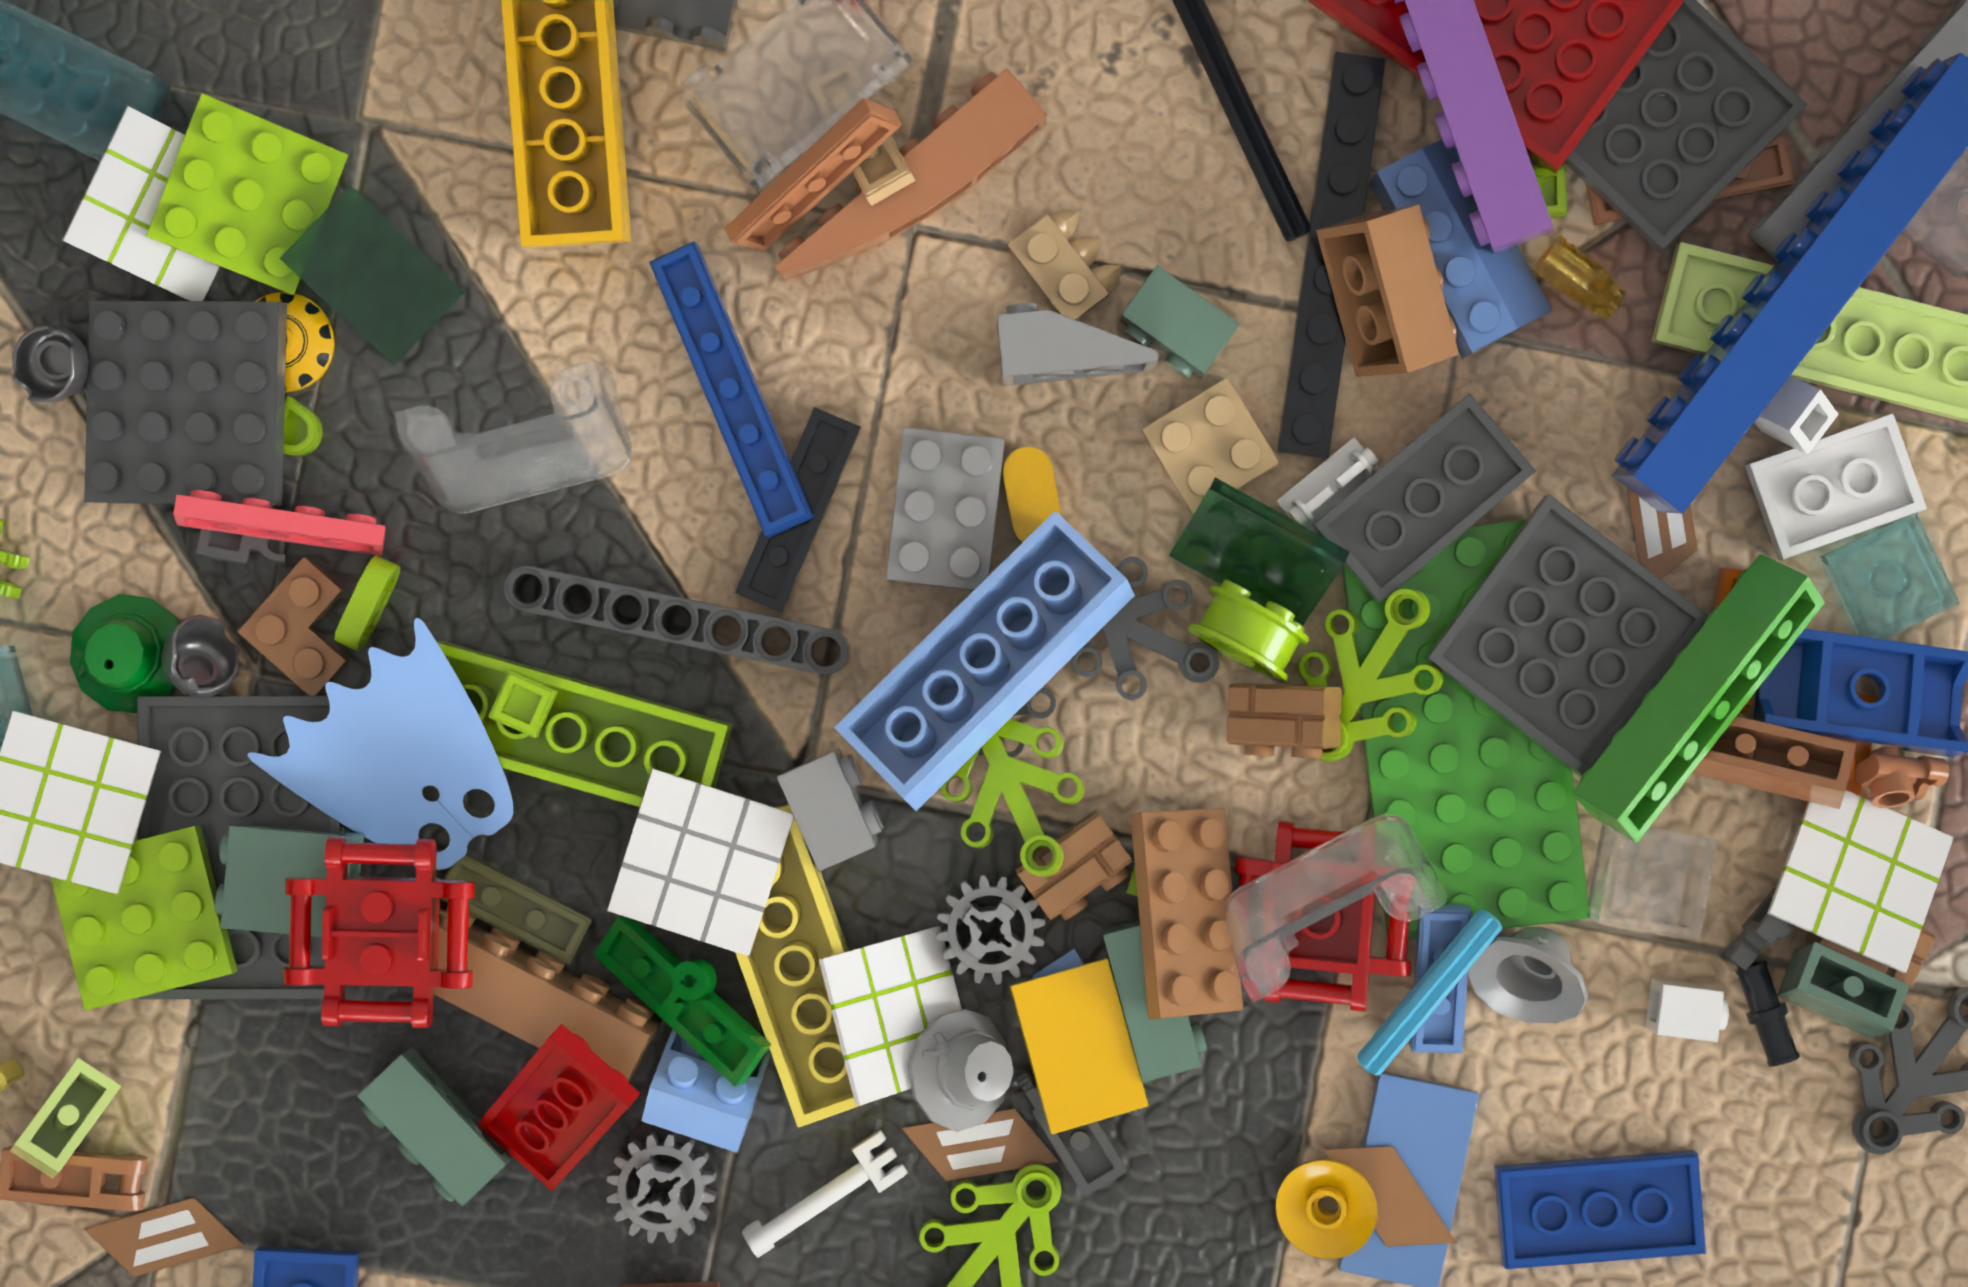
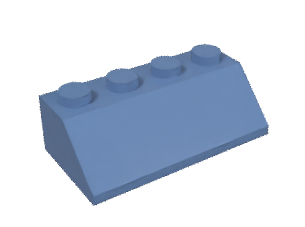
M1443 140L1422 147L1377 171L1369 180V184L1383 211L1420 205L1422 216L1429 225V243L1435 265L1440 270L1443 278L1442 292L1448 314L1456 327L1457 337L1455 341L1458 352L1463 359L1553 310L1518 245L1494 253L1490 243L1483 246L1479 244L1469 216L1470 213L1478 211L1476 201L1473 195L1463 197L1452 168V164L1461 161L1457 147L1454 146L1446 149Z

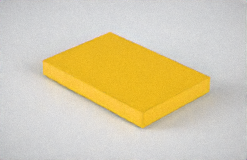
M1108 958L1009 985L1050 1134H1056L1149 1106Z

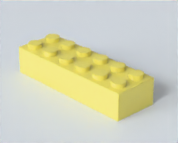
M788 803L775 807L792 813ZM794 817L750 956L735 953L764 1035L771 1044L769 1049L797 1127L799 1128L858 1106L855 1105L819 959L849 951L822 873L818 871Z

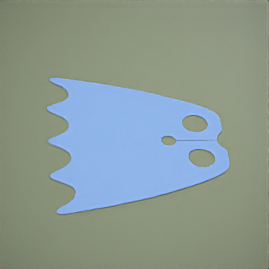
M416 618L414 621L415 648L410 655L400 657L376 647L369 648L368 655L372 676L370 683L366 687L351 689L334 682H327L325 688L329 699L330 712L326 719L320 722H310L293 716H285L283 722L290 744L287 753L278 757L250 752L248 757L253 763L291 791L344 826L357 833H364V837L375 843L416 844L417 839H419V830L422 826L428 823L441 825L448 832L450 842L445 850L436 852V869L440 870L451 867L463 858L467 853L469 841L478 835H493L508 824L513 816V800L504 771L476 709L431 632L420 618ZM428 785L436 787L440 797L434 802L426 800L422 795L423 788ZM472 789L486 791L494 800V811L485 818L471 816L464 808V795Z

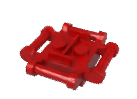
M1279 821L1275 860L1236 857L1235 873H1240L1236 914L1239 960L1264 962V965H1266L1265 1002L1280 1003L1281 998L1350 1005L1351 1011L1366 1012L1369 973L1401 977L1410 976L1411 960L1406 959L1411 895L1412 890H1417L1418 874L1378 870L1381 830L1365 829L1363 834L1295 827V822ZM1293 847L1362 854L1361 869L1292 862ZM1260 876L1271 877L1266 945L1254 944ZM1376 887L1391 888L1386 957L1371 956ZM1283 967L1353 974L1352 985L1283 978Z
M328 837L325 844L327 877L285 878V894L290 895L289 966L283 968V984L324 985V997L321 1006L323 1026H341L343 1021L402 1022L411 1023L412 1028H430L433 1018L434 987L446 989L472 988L473 971L468 970L469 899L474 898L475 882L440 880V878H436L437 853L434 839H417L416 844L347 843L345 837ZM347 865H415L416 878L347 876ZM312 895H326V907L323 909L322 959L325 960V966H310ZM440 898L448 899L447 969H438ZM345 985L414 987L413 1001L345 1000Z

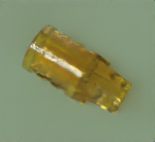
M1562 235L1558 236L1541 255L1532 272L1544 278L1545 282L1549 285L1552 284L1560 293H1564L1570 301L1580 306H1585L1604 319H1608L1620 307L1626 292L1610 278V274L1599 263L1589 259L1588 255L1580 252L1575 245L1568 243L1567 239Z

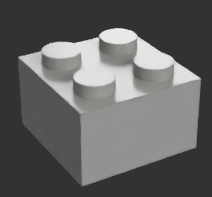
M840 748L790 769L777 777L819 872L876 847L880 840L877 833L882 831L884 825L874 802L871 800L864 803L857 786L861 785V782H864L852 754L843 757Z

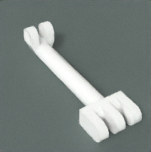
M879 1130L851 1148L859 1163L764 1226L761 1225L759 1220L746 1226L742 1230V1234L755 1256L759 1258L774 1248L776 1241L868 1180L872 1181L880 1193L904 1177L908 1171L903 1164L893 1167L887 1173H884L881 1168L897 1156L892 1147L885 1149L875 1157L870 1151L886 1140L883 1132Z

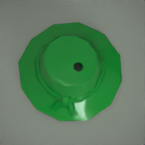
M118 594L90 608L72 632L70 665L81 691L107 710L137 713V697L169 696L175 686L163 670L161 655L165 640L179 624L177 617L151 598ZM108 660L113 662V667L108 665Z

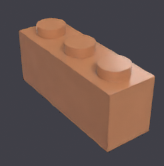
M1736 716L1692 774L1840 809L1857 744Z

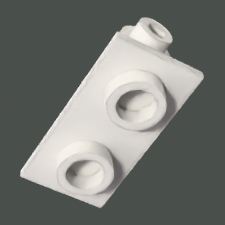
M1353 437L1276 502L1307 540H1309L1317 533L1312 525L1380 469L1378 467L1380 462L1369 448L1366 447L1364 449Z

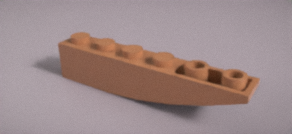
M1008 68L998 76L994 72L988 73L970 90L974 97L960 109L955 104L945 109L932 122V126L935 128L932 133L921 142L914 137L899 149L916 181L873 206L870 205L858 184L855 191L859 195L844 208L840 203L829 208L816 222L820 228L809 238L804 240L802 236H798L789 242L779 252L778 256L782 261L775 268L786 281L848 259L882 244L922 222L972 188L1046 124L1047 114Z

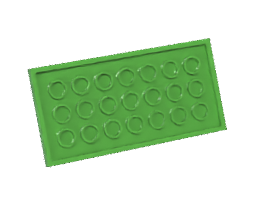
M1526 520L1469 527L1395 590L1412 588L1421 591L1429 601L1430 614L1422 626L1409 629L1379 679L1409 673L1418 665L1431 664L1424 657ZM1341 561L1346 607L1353 611L1359 619V629L1354 636L1360 664L1362 665L1389 622L1385 614V604L1389 596L1377 604ZM1408 599L1403 605V612L1408 618L1412 619L1418 613V605L1412 599ZM1422 670L1418 677L1419 684L1423 688L1429 689L1434 682L1432 673ZM1443 672V684L1433 694L1420 695L1413 692L1363 703L1359 709L1360 720L1383 717L1386 711L1398 706L1410 708L1417 720L1414 731L1407 736L1395 738L1390 735H1384L1363 740L1373 829L1381 830L1378 870L1418 874L1417 890H1412L1408 940H1415L1417 936L1419 904L1470 905L1472 917L1478 910L1484 909L1500 921L1502 929L1590 918L1576 798L1572 794L1574 791V781L1571 769ZM1399 712L1395 713L1392 717L1393 727L1398 731H1403L1407 726L1406 717ZM1381 887L1387 937L1391 888Z

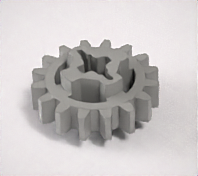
M986 873L980 874L979 887L973 888L966 880L961 882V889L964 895L960 898L948 893L945 900L952 907V911H940L937 916L939 921L948 924V929L937 932L936 938L938 941H949L950 946L943 952L942 956L944 960L957 956L960 960L956 968L957 974L961 975L968 968L975 970V983L980 984L985 973H992L993 980L997 985L1001 984L1002 972L1005 970H1009L1015 978L1021 976L1018 965L1021 960L1032 965L1036 962L1035 956L1029 949L1031 946L1038 947L1044 945V938L1034 934V929L1044 926L1045 919L1044 917L1031 915V912L1039 904L1035 898L1027 901L1021 898L1026 888L1023 883L1010 890L1007 888V875L1002 874L998 879L997 885H990ZM983 896L1002 897L994 906L979 907L974 902H971ZM1017 909L1020 911L1025 923L1023 940L1011 930L1010 920ZM996 917L1001 920L999 926L1004 939L994 935L988 937L987 940L980 937L982 927L978 923V919L991 922ZM958 918L962 919L970 927L971 939L965 948L962 947L957 936ZM1003 951L1009 956L994 962L981 960L987 952Z
M651 1131L647 1135L646 1146H643L636 1138L631 1140L628 1144V1149L632 1156L630 1157L619 1152L614 1159V1163L622 1171L610 1172L606 1182L617 1186V1189L610 1192L607 1196V1203H620L621 1205L614 1219L618 1222L629 1218L633 1222L628 1233L631 1236H634L641 1228L648 1230V1243H653L659 1232H664L668 1242L673 1243L677 1238L678 1228H681L689 1236L693 1234L696 1229L693 1217L705 1221L710 1213L702 1202H714L717 1196L716 1191L706 1188V1185L715 1181L717 1177L716 1171L703 1170L702 1166L708 1160L709 1154L704 1152L695 1156L691 1152L695 1140L690 1138L681 1146L676 1144L677 1135L676 1132L672 1131L668 1134L665 1142L659 1141L655 1131ZM658 1155L672 1156L680 1161L678 1163L661 1161ZM635 1167L637 1170L636 1175L640 1179L639 1189L631 1195L629 1180L631 1172ZM677 1177L668 1194L665 1191H660L657 1194L654 1192L646 1197L656 1179L662 1183ZM693 1178L695 1195L692 1204L688 1206V1199L683 1191L685 1184ZM648 1210L663 1213L666 1218H655L644 1212Z

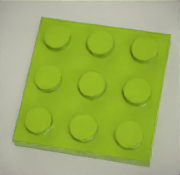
M201 93L146 237L294 295L348 154Z
M201 824L134 841L119 894L51 877L84 1011L226 976L238 971L227 929L220 928L221 915L216 914L215 911L217 887Z

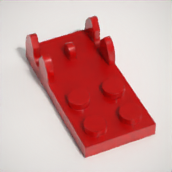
M560 1024L481 1118L477 1126L548 1189L553 1191L641 1093L629 1084L625 1075L611 1068L595 1054L582 1037L573 1034L563 1024Z

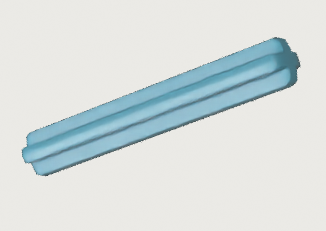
M1484 909L1478 910L1361 1049L1357 1059L1365 1070L1377 1076L1386 1069L1501 932L1502 925L1494 915Z

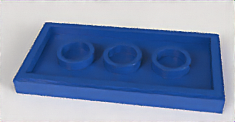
M1694 1150L1494 1166L1501 1260L1504 1269L1706 1254L1698 1153Z

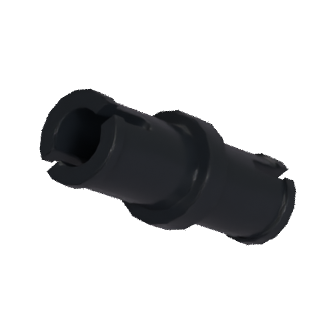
M1767 960L1753 962L1746 971L1741 967L1735 969V973L1738 975L1750 1009L1746 1013L1748 1022L1751 1025L1755 1024L1767 1057V1064L1769 1067H1774L1795 1061L1800 1057V1054L1796 1049L1785 1015L1789 1013L1785 1002L1779 1001L1767 967Z

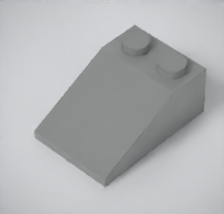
M1037 303L1006 306V314L997 315L1003 386L1153 371L1158 362V354L1154 349L1051 310L1038 311Z

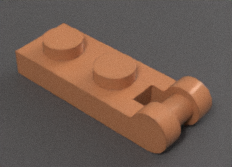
M13 1146L2 1149L0 1200L136 1211L144 1208L145 1192L140 1190L141 1175L147 1173L148 1157L74 1151L60 1172L52 1179L12 1153L10 1150ZM107 1174L120 1175L119 1190L106 1189Z

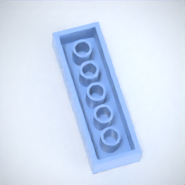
M1054 511L834 728L917 811L1093 638L1135 594L1127 578L1058 512Z

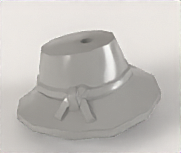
M1525 927L1515 932L1511 937L1499 936L1495 938L1468 970V976L1478 997L1496 1013L1526 1023H1557L1575 1018L1581 1014L1588 998L1582 974L1572 966L1568 942L1557 932L1543 927Z
M967 1009L939 1015L918 1037L909 1061L908 1071L912 1095L928 1119L939 1125L958 1132L984 1124L1003 1103L1006 1090L1010 1087L1013 1076L1012 1059L1006 1050L1005 1040L991 1019ZM982 1072V1078L978 1080V1074Z

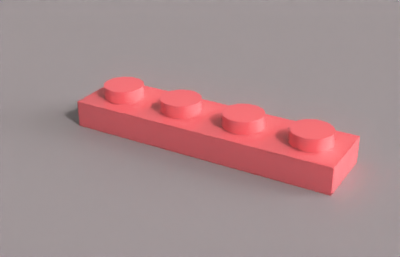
M192 490L190 496L176 495L173 515L177 526L379 556L383 555L385 526L376 525L377 519L371 516L347 514L345 520L325 517L324 510L309 506H296L294 512L273 509L274 506L270 505L269 501L256 498H244L242 504L221 501V495L203 490Z

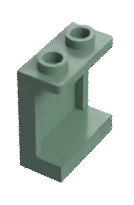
M239 823L229 826V833L223 835L220 845V862L226 864L224 884L219 885L215 898L216 914L221 915L220 928L290 935V895L285 894V878L327 877L325 865V844L327 838L345 837L347 843H363L364 833L341 832L335 834L253 826L251 823ZM361 864L347 865V876H360ZM312 895L311 937L322 938L323 909L326 907V895Z

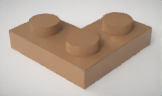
M303 557L238 630V633L309 696H320L326 689V683L332 682L350 660L313 627L346 590L309 557Z

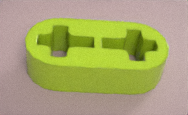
M375 555L370 560L338 624L334 638L336 642L357 652H360L365 647L396 585L401 569L399 565L378 555Z

